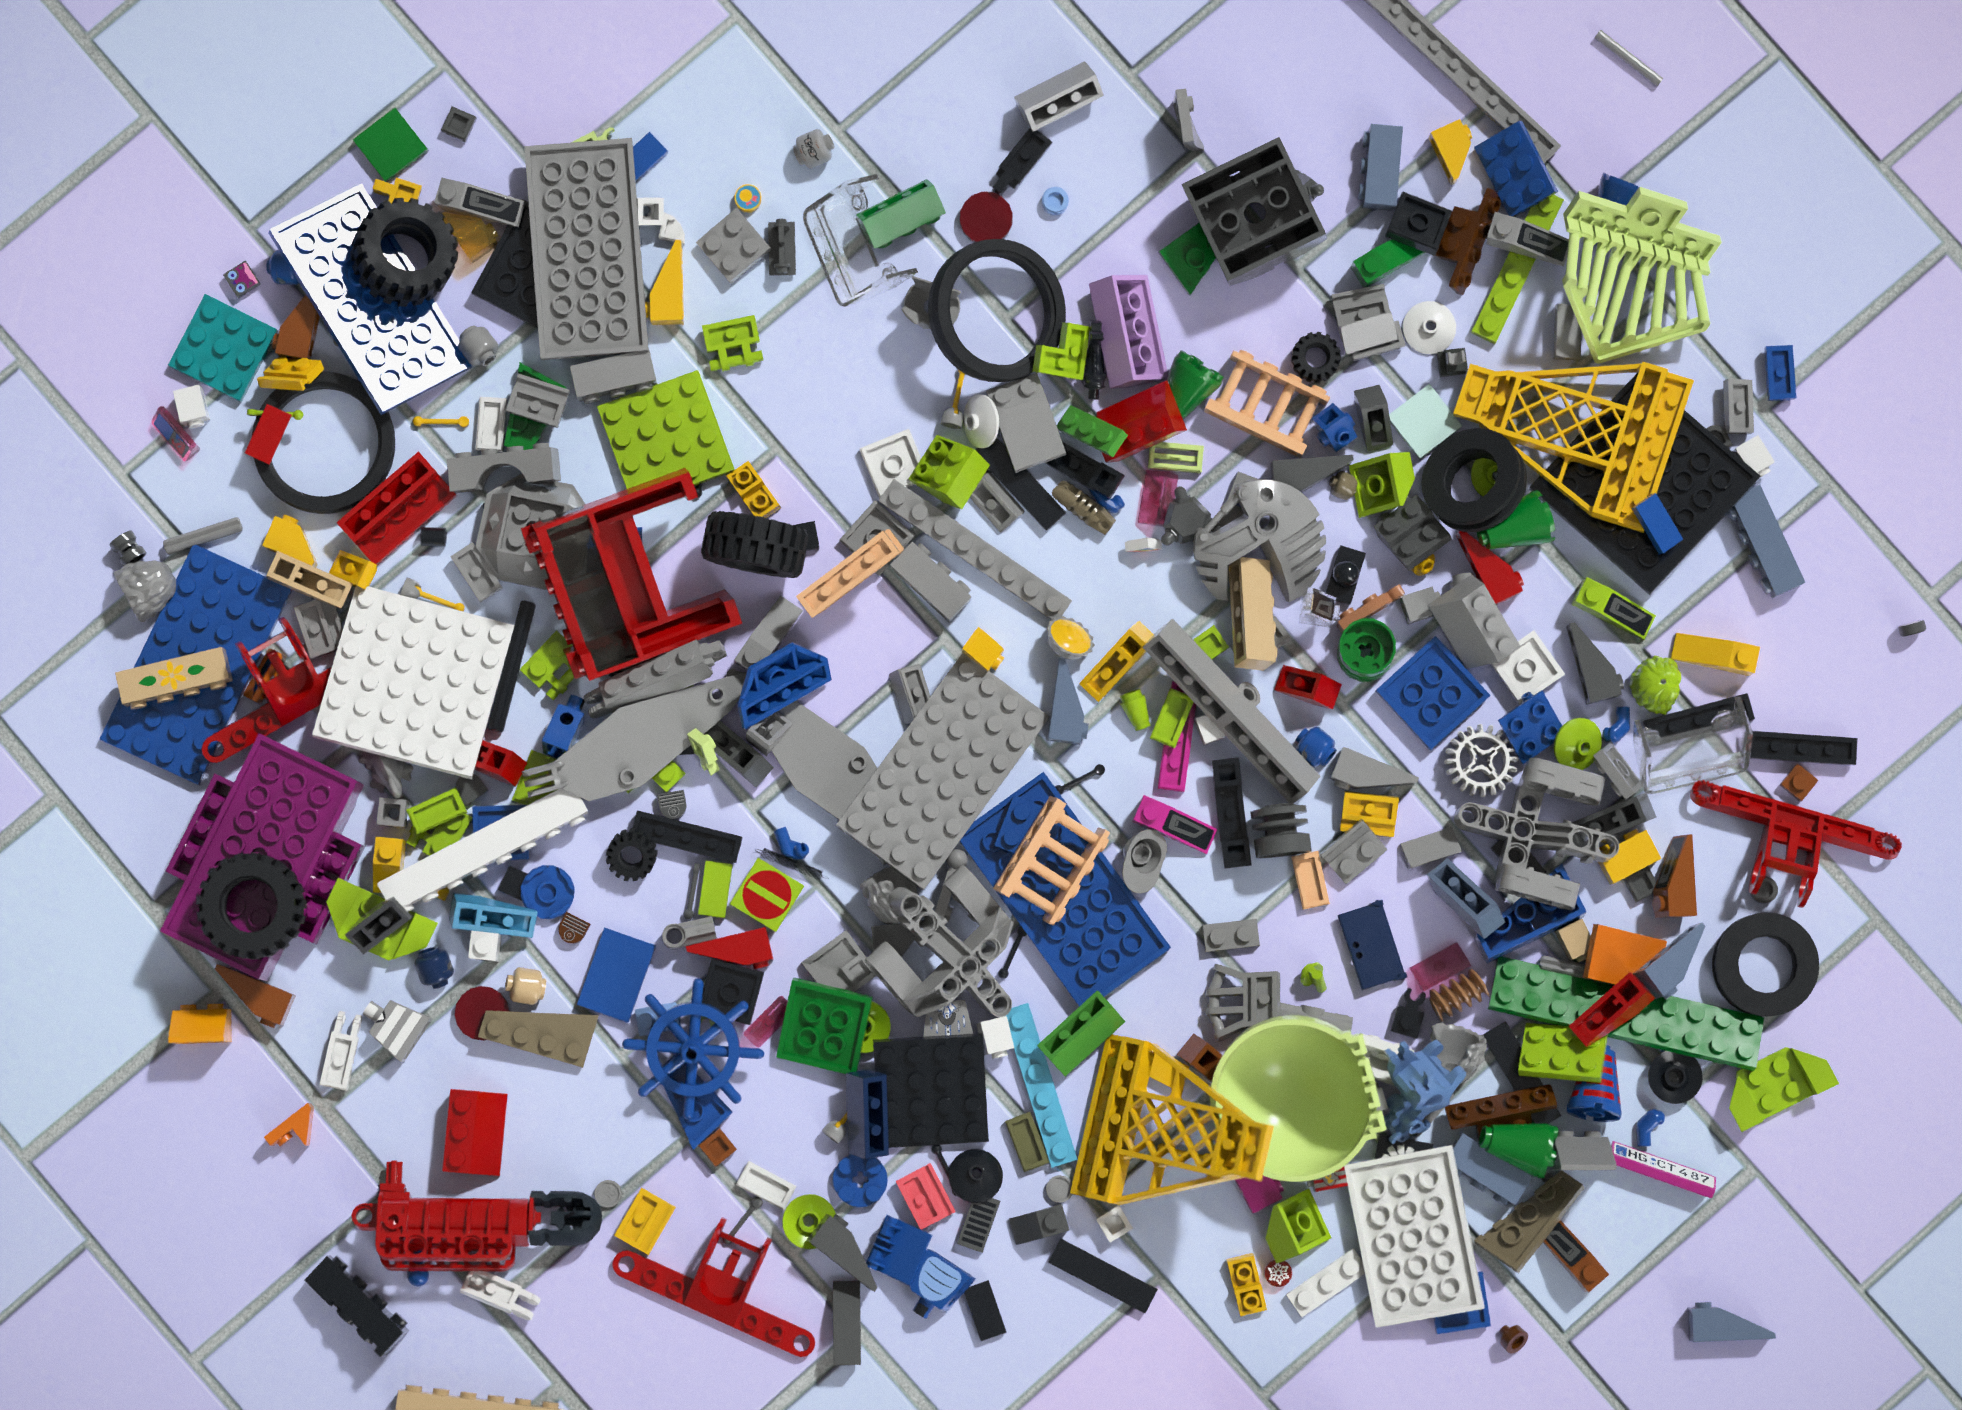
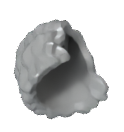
M157 560L128 563L113 573L133 613L136 615V619L140 622H145L149 618L154 617L157 612L162 611L176 591V579L171 569L165 563Z
M886 867L874 873L873 876L860 884L863 896L867 899L868 907L885 924L899 923L897 919L899 916L889 904V897L893 890L904 887L918 894L917 886L891 867ZM909 897L904 901L903 907L907 905Z
M1443 1022L1432 1025L1431 1042L1439 1040L1444 1046L1442 1052L1437 1055L1442 1062V1067L1451 1072L1455 1067L1461 1066L1466 1072V1077L1462 1082L1467 1081L1473 1076L1477 1067L1484 1060V1053L1487 1048L1486 1039L1483 1035L1466 1029L1463 1026L1446 1025Z

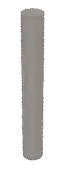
M1601 29L1594 37L1657 87L1664 79Z

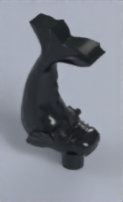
M1093 320L1090 321L1089 345L1083 380L1081 382L1084 387L1089 389L1088 399L1098 400L1099 390L1105 388L1104 382L1107 374H1104L1101 341L1104 340L1101 321Z

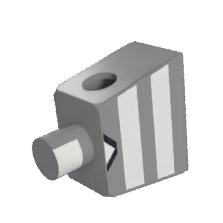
M392 1000L387 1003L385 1008L370 1001L363 1011L364 1016L375 1022L369 1033L400 1062H405L433 1020L427 1015Z

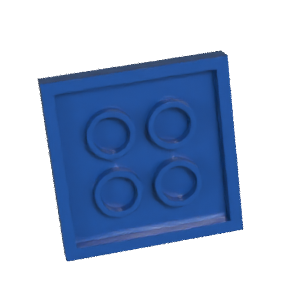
M1437 636L1433 637L1375 690L1429 750H1432L1491 696Z

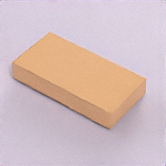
M1314 851L1291 856L1302 910L1330 904L1319 852Z

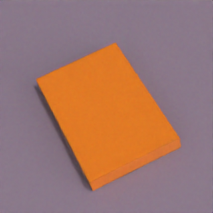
M1593 924L1583 978L1616 985L1629 972L1633 974L1665 948L1667 941Z

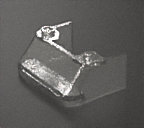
M877 174L843 182L808 206L803 213L805 228L837 303L843 307L857 304L894 289L918 273L917 268L898 272L896 267L889 262L879 265L872 247L867 242L858 222L856 214L868 209V199L864 189L879 179Z
M1741 696L1735 697L1734 710L1718 712L1712 720L1711 726L1661 738L1658 731L1650 728L1643 729L1640 719L1634 720L1633 745L1644 792L1656 794L1694 785L1698 780L1712 781L1737 775L1747 770L1750 762L1753 731Z

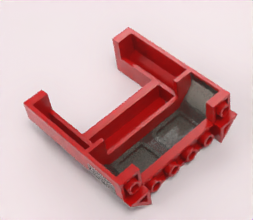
M686 468L521 528L525 547L529 554L539 551L538 554H535V558L540 570L544 568L546 570L548 578L544 580L549 595H555L557 604H554L553 607L558 620H564L566 629H563L562 632L567 645H573L563 649V652L575 680L586 676L591 681L671 651L696 639L700 640L742 624L734 598L725 589L667 611L661 598L633 515L682 497L687 501L698 498L690 472Z

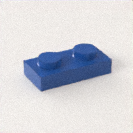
M1793 345L1766 346L1764 353L1768 401L1795 400L1797 396Z

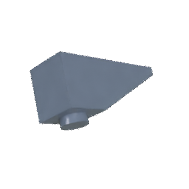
M1059 658L1048 741L1080 745L1081 739H1087L1089 723H1084V712L1067 662L1064 658Z
M1703 922L1690 926L1633 973L1655 996V999L1660 997L1667 999L1677 992L1676 986L1684 980L1706 927Z
M1695 1302V1308H1688L1689 1341L1776 1339V1333L1722 1308L1712 1307V1302Z

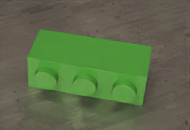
M1097 990L1037 1046L1066 1077L1126 1021Z

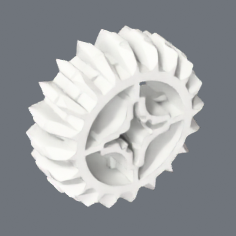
M1478 724L1476 728L1477 733L1474 732L1472 726H1468L1466 728L1468 736L1464 732L1459 731L1457 736L1461 741L1459 742L1456 739L1450 740V744L1455 749L1447 748L1445 753L1453 756V759L1444 760V764H1453V768L1446 771L1447 775L1456 773L1457 777L1451 781L1453 785L1462 781L1463 784L1459 788L1461 792L1469 786L1471 787L1469 791L1470 796H1474L1476 789H1479V795L1482 798L1486 796V789L1489 790L1491 796L1495 795V785L1503 791L1506 787L1502 780L1508 783L1513 781V778L1507 772H1517V768L1510 766V763L1517 762L1518 757H1510L1509 753H1513L1515 750L1513 747L1507 749L1506 744L1510 742L1508 738H1505L1503 741L1500 739L1503 730L1500 729L1493 735L1492 725H1489L1486 732H1483V725ZM1485 739L1495 745L1488 750H1482L1477 745H1474L1471 740ZM1465 746L1470 756V763L1462 770L1460 754ZM1490 752L1492 753L1489 757H1487V761L1485 762L1487 763L1486 767L1482 764L1480 766L1477 765L1475 768L1471 769V767L1474 764H1476V755L1482 757L1483 755L1486 756ZM1498 752H1501L1503 765L1498 775L1495 772L1496 769L1492 764V760ZM1475 771H1480L1486 777L1488 776L1491 781L1485 783L1476 782L1468 776Z

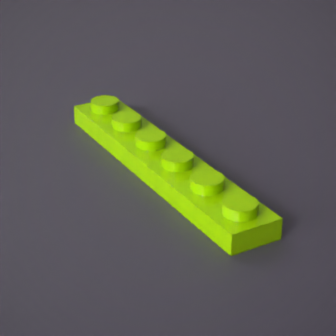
M1556 195L1550 196L1531 207L1524 221L1550 231L1564 199ZM1509 251L1471 331L1472 334L1496 344L1536 260L1535 258Z

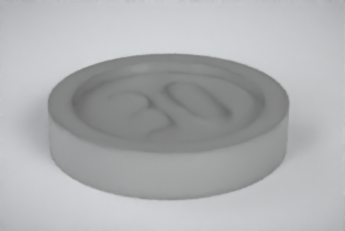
M1062 1175L1052 1177L1046 1185L1048 1197L1057 1203L1066 1202L1072 1196L1070 1193L1072 1182Z
M604 1180L596 1186L594 1196L599 1205L613 1207L620 1202L622 1190L615 1181Z

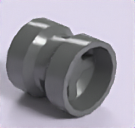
M132 530L119 535L109 544L113 552L119 554V561L123 566L140 561L147 554L143 546L137 544V537Z

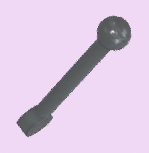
M699 863L694 864L687 909L683 912V916L687 920L692 919L694 916L692 907L700 870Z
M754 1197L751 1200L750 1208L729 1235L735 1236L753 1211L763 1205L761 1198ZM723 1238L724 1244L730 1245L732 1243L731 1241Z

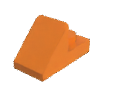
M311 1103L305 1104L264 1136L270 1146L276 1144L282 1146L293 1137L291 1132L294 1131L304 1145L309 1146L314 1114L313 1105Z

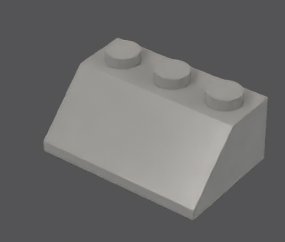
M1472 574L1427 605L1466 669L1500 662L1521 647L1486 586Z

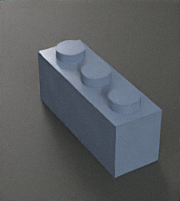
M1371 124L1368 131H1364L1362 147L1367 148L1366 158L1362 157L1360 174H1365L1364 184L1359 185L1358 200H1363L1362 208L1395 210L1398 196L1403 126Z
M1448 858L1427 874L1434 892L1482 938L1485 939L1505 923L1498 904Z
M1460 1133L1453 1143L1459 1177L1463 1173L1471 1179L1469 1184L1482 1192L1485 1188L1493 1192V1199L1506 1207L1508 1203L1512 1205L1517 1204L1533 1178L1532 1176L1486 1152L1484 1148L1479 1147L1478 1142L1464 1133Z

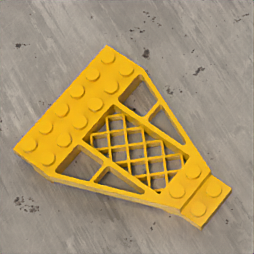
M1643 361L1641 364L1514 372L1511 370L1493 371L1470 364L1453 416L1478 423L1480 428L1493 430L1503 435L1518 451L1526 465L1591 517L1644 533V529L1633 512L1632 507L1649 495L1657 494L1694 380L1669 373L1666 368ZM1638 373L1627 406L1592 395L1598 375ZM1593 376L1587 393L1540 380L1546 378ZM1535 389L1540 400L1526 406L1521 394ZM1541 391L1551 395L1544 398ZM1561 397L1566 408L1552 414L1547 402ZM1518 398L1523 408L1512 413ZM1567 399L1577 403L1570 406ZM1543 405L1549 416L1535 423L1530 410ZM1587 405L1592 416L1578 422L1573 410ZM1593 407L1603 411L1596 414ZM1569 412L1575 424L1561 431L1556 418ZM1611 412L1618 424L1604 430L1599 418ZM1526 413L1532 425L1518 431L1512 419ZM1595 420L1600 433L1587 439L1582 426ZM1552 421L1558 433L1544 439L1538 427ZM1509 423H1510V425H1511L1513 431L1507 430V427H1508V424H1509ZM1578 429L1584 441L1570 447L1564 435ZM1619 429L1613 447L1608 434ZM1535 430L1540 440L1525 436L1524 434ZM1604 437L1610 449L1596 455L1590 443ZM1561 438L1566 448L1551 444L1550 442ZM1519 444L1563 458L1564 463L1559 478L1556 479L1517 448L1516 445ZM1587 446L1592 456L1577 452L1576 450ZM1611 454L1609 461L1602 459ZM1570 462H1577L1605 472L1593 506L1588 505L1562 484Z
M1112 1034L1105 1040L1070 1193L1123 1205L1244 1177L1261 1181L1274 1126L1255 1122L1159 1045ZM1155 1053L1176 1069L1169 1096L1153 1094L1147 1091ZM1188 1078L1221 1104L1223 1108L1183 1100L1182 1092L1185 1079ZM1151 1099L1162 1101L1163 1103L1155 1108ZM1146 1104L1150 1113L1141 1119L1142 1106ZM1174 1104L1184 1106L1185 1108L1178 1113ZM1168 1109L1172 1118L1163 1124L1159 1115ZM1196 1109L1207 1111L1208 1113L1200 1118ZM1190 1114L1194 1123L1186 1129L1182 1119ZM1213 1118L1217 1128L1208 1134L1204 1125ZM1154 1120L1158 1129L1149 1135L1145 1125ZM1176 1125L1180 1134L1171 1140L1167 1131ZM1199 1130L1203 1139L1194 1145L1190 1135ZM1139 1131L1143 1140L1135 1146L1136 1132ZM1162 1136L1166 1145L1157 1151L1153 1141ZM1184 1141L1188 1150L1180 1156L1175 1147ZM1207 1146L1211 1155L1202 1161L1198 1152ZM1147 1147L1151 1155L1139 1152ZM1170 1152L1174 1161L1162 1157ZM1192 1157L1196 1166L1185 1164L1184 1162ZM1138 1158L1151 1161L1154 1168L1149 1190L1122 1196L1130 1160ZM1167 1166L1207 1175L1205 1178L1161 1187L1164 1170Z

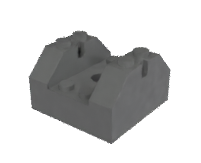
M1280 137L1181 184L1229 286L1259 277L1275 269L1276 265L1292 261L1327 240L1326 232ZM1252 203L1261 204L1266 211L1265 218L1257 224L1248 222L1244 216L1246 207Z

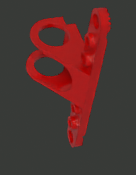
M281 617L278 619L284 631L247 651L242 642L235 643L243 661L268 703L207 737L202 743L201 751L208 761L213 763L221 762L253 744L259 733L267 736L321 705L332 666L317 674L307 652L286 618ZM287 636L301 663L287 670L276 650H272L267 653V656L278 676L265 682L251 656ZM213 741H219L223 745L222 754L216 757L208 753V745Z
M1698 780L1690 791L1691 800L1700 807L1764 825L1750 876L1749 893L1756 895L1766 875V867L1798 875L1802 879L1797 904L1799 908L1805 907L1813 891L1814 879L1818 873L1822 841L1886 860L1897 858L1902 848L1900 838L1897 839V836H1893V833L1888 834V832L1876 831L1873 827L1729 786L1715 785L1709 783L1710 781L1708 780L1707 782L1705 780ZM1698 791L1707 792L1710 795L1709 798L1708 796L1705 798L1704 795L1702 797V794L1699 795L1700 792ZM1772 841L1787 845L1785 860L1770 856ZM1881 843H1887L1893 847V850H1889V848L1885 849V846L1883 847V844ZM1797 849L1807 851L1804 865L1795 863Z
M722 1217L694 1279L633 1251H621L614 1257L613 1269L615 1273L626 1280L795 1356H808L815 1348V1337L810 1331L745 1302L773 1240L769 1237L766 1238L762 1249L723 1232L728 1219ZM720 1237L759 1254L747 1282L733 1276V1272L742 1254L738 1250L733 1249L724 1271L708 1265ZM624 1256H629L634 1260L635 1266L630 1272H623L619 1267V1261ZM798 1335H805L810 1341V1345L805 1351L797 1350L794 1346V1339Z

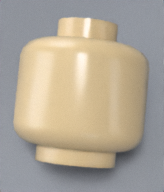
M518 967L514 970L513 975H507L505 991H509L511 1001L534 1005L538 1000H543L546 978H543L539 970Z

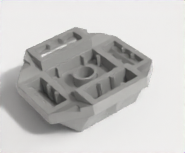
M519 474L487 493L475 546L499 581L547 590L544 580L548 578L545 568L540 570L535 558V554H538L539 551L529 554L525 547L521 528L539 521L543 523L581 510L585 502L572 484L562 482L533 484L528 483L523 474ZM585 516L547 529V532L581 521ZM586 528L551 540L554 550L552 552L563 582L583 568L590 532Z

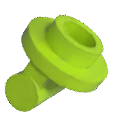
M1319 962L1307 964L1301 971L1300 982L1304 986L1313 984L1319 993L1325 992L1327 986L1323 976V966Z

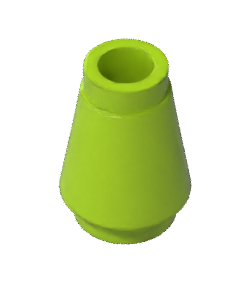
M1137 689L1121 695L1120 699L1122 702L1120 705L1134 726L1135 731L1151 726L1145 694L1142 695L1141 690Z

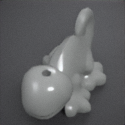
M362 751L363 755L358 761L359 763L366 764V769L372 770L370 787L377 789L380 793H384L386 787L394 798H400L402 795L401 778L410 781L412 779L413 766L400 760Z

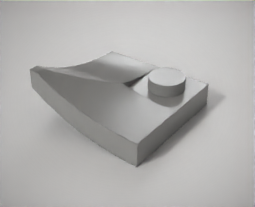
M1186 88L1177 89L1173 98V107L1181 128L1183 145L1192 151H1204V145L1197 134L1190 116V112H1194L1192 96H1187Z
M847 930L801 962L802 966L816 983L853 992L876 976L864 961L867 957Z

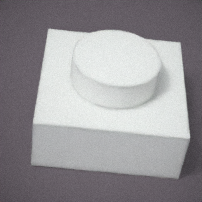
M1120 1205L1096 1218L1110 1243L1133 1229Z

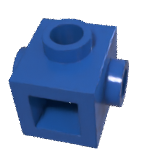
M1334 403L1311 418L1318 430L1316 437L1324 447L1329 445L1335 452H1338L1358 437L1353 429L1356 424L1347 412L1343 413Z

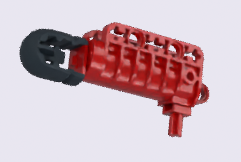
M396 1160L386 1162V1183H380L378 1203L359 1204L353 1209L351 1215L354 1225L359 1230L376 1231V1251L380 1256L383 1267L390 1271L504 1272L511 1269L515 1264L516 1247L542 1246L545 1242L550 1246L582 1245L596 1236L602 1224V1212L596 1200L583 1192L550 1191L547 1195L543 1191H531L529 1199L412 1198L410 1192H407L406 1185L402 1184L403 1162H397ZM536 1206H544V1208L559 1207L557 1211H551L550 1224L557 1226L559 1230H549L548 1228L535 1230V1226L541 1224V1212L536 1211ZM363 1210H368L372 1213V1219L367 1224H361L357 1221V1215ZM420 1250L422 1251V1252L419 1253V1254H414V1253L417 1252V1251H420ZM472 1251H478V1252L475 1253V1254H472V1255L469 1254V1253H471ZM510 1257V1260L505 1261V1265H500V1261ZM413 1261H426V1262L423 1263V1264H416V1263H414ZM444 1261H450V1264L446 1265ZM460 1261H463L464 1265H459ZM468 1261H476L480 1263L473 1265L470 1264Z

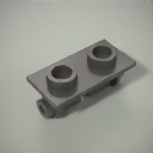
M776 219V222H768V243L772 249L769 252V276L796 275L795 222H787L786 219Z

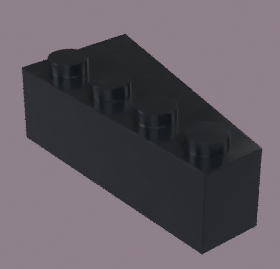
M331 1255L326 1256L304 1281L331 1307L334 1305L337 1308L336 1312L345 1322L351 1326L354 1324L357 1327V1334L365 1342L367 1341L371 1345L374 1343L377 1346L374 1351L380 1357L387 1355L410 1331L405 1327L408 1322L399 1313L396 1312L393 1315L385 1308L388 1303L377 1293L373 1296L366 1289L368 1284L359 1275L356 1274L353 1277L346 1270L348 1265L339 1256L336 1255L334 1258Z

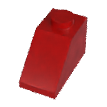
M1283 665L1274 690L1312 705L1333 710L1342 684L1320 673Z

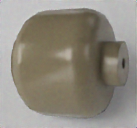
M1339 471L1336 476L1333 475L1329 480V485L1332 486L1331 494L1343 500L1352 498L1356 492L1357 479L1350 473Z

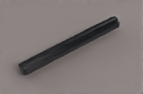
M523 600L519 605L488 728L492 731L503 732L536 608V604L530 601Z

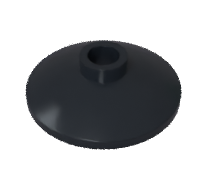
M1664 1051L1658 1054L1650 1064L1648 1070L1649 1086L1653 1093L1664 1102L1671 1104L1687 1102L1698 1093L1702 1085V1069L1695 1057ZM1671 1072H1675L1678 1075L1676 1082L1670 1081L1669 1074Z
M970 1149L960 1153L952 1161L948 1172V1179L953 1192L959 1198L971 1203H981L990 1200L998 1193L1003 1181V1171L999 1161L991 1153L981 1149ZM974 1169H978L982 1175L975 1178L971 1172Z

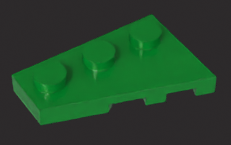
M1199 222L1158 252L1189 296L1216 259Z
M521 362L519 363L518 374L567 389V387ZM510 413L504 446L506 448L523 446V450L533 449V444L539 442L548 425Z

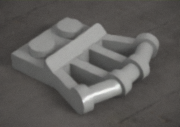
M1215 963L1213 968L1215 971L1209 989H1206V997L1209 998V1008H1206V1016H1209L1215 1031L1213 1036L1216 1042L1226 1040L1231 1035L1250 1028L1263 1020L1280 1016V972L1242 973ZM1225 975L1243 980V987L1221 988ZM1243 996V1006L1220 1007V997ZM1243 1015V1020L1225 1028L1220 1016Z

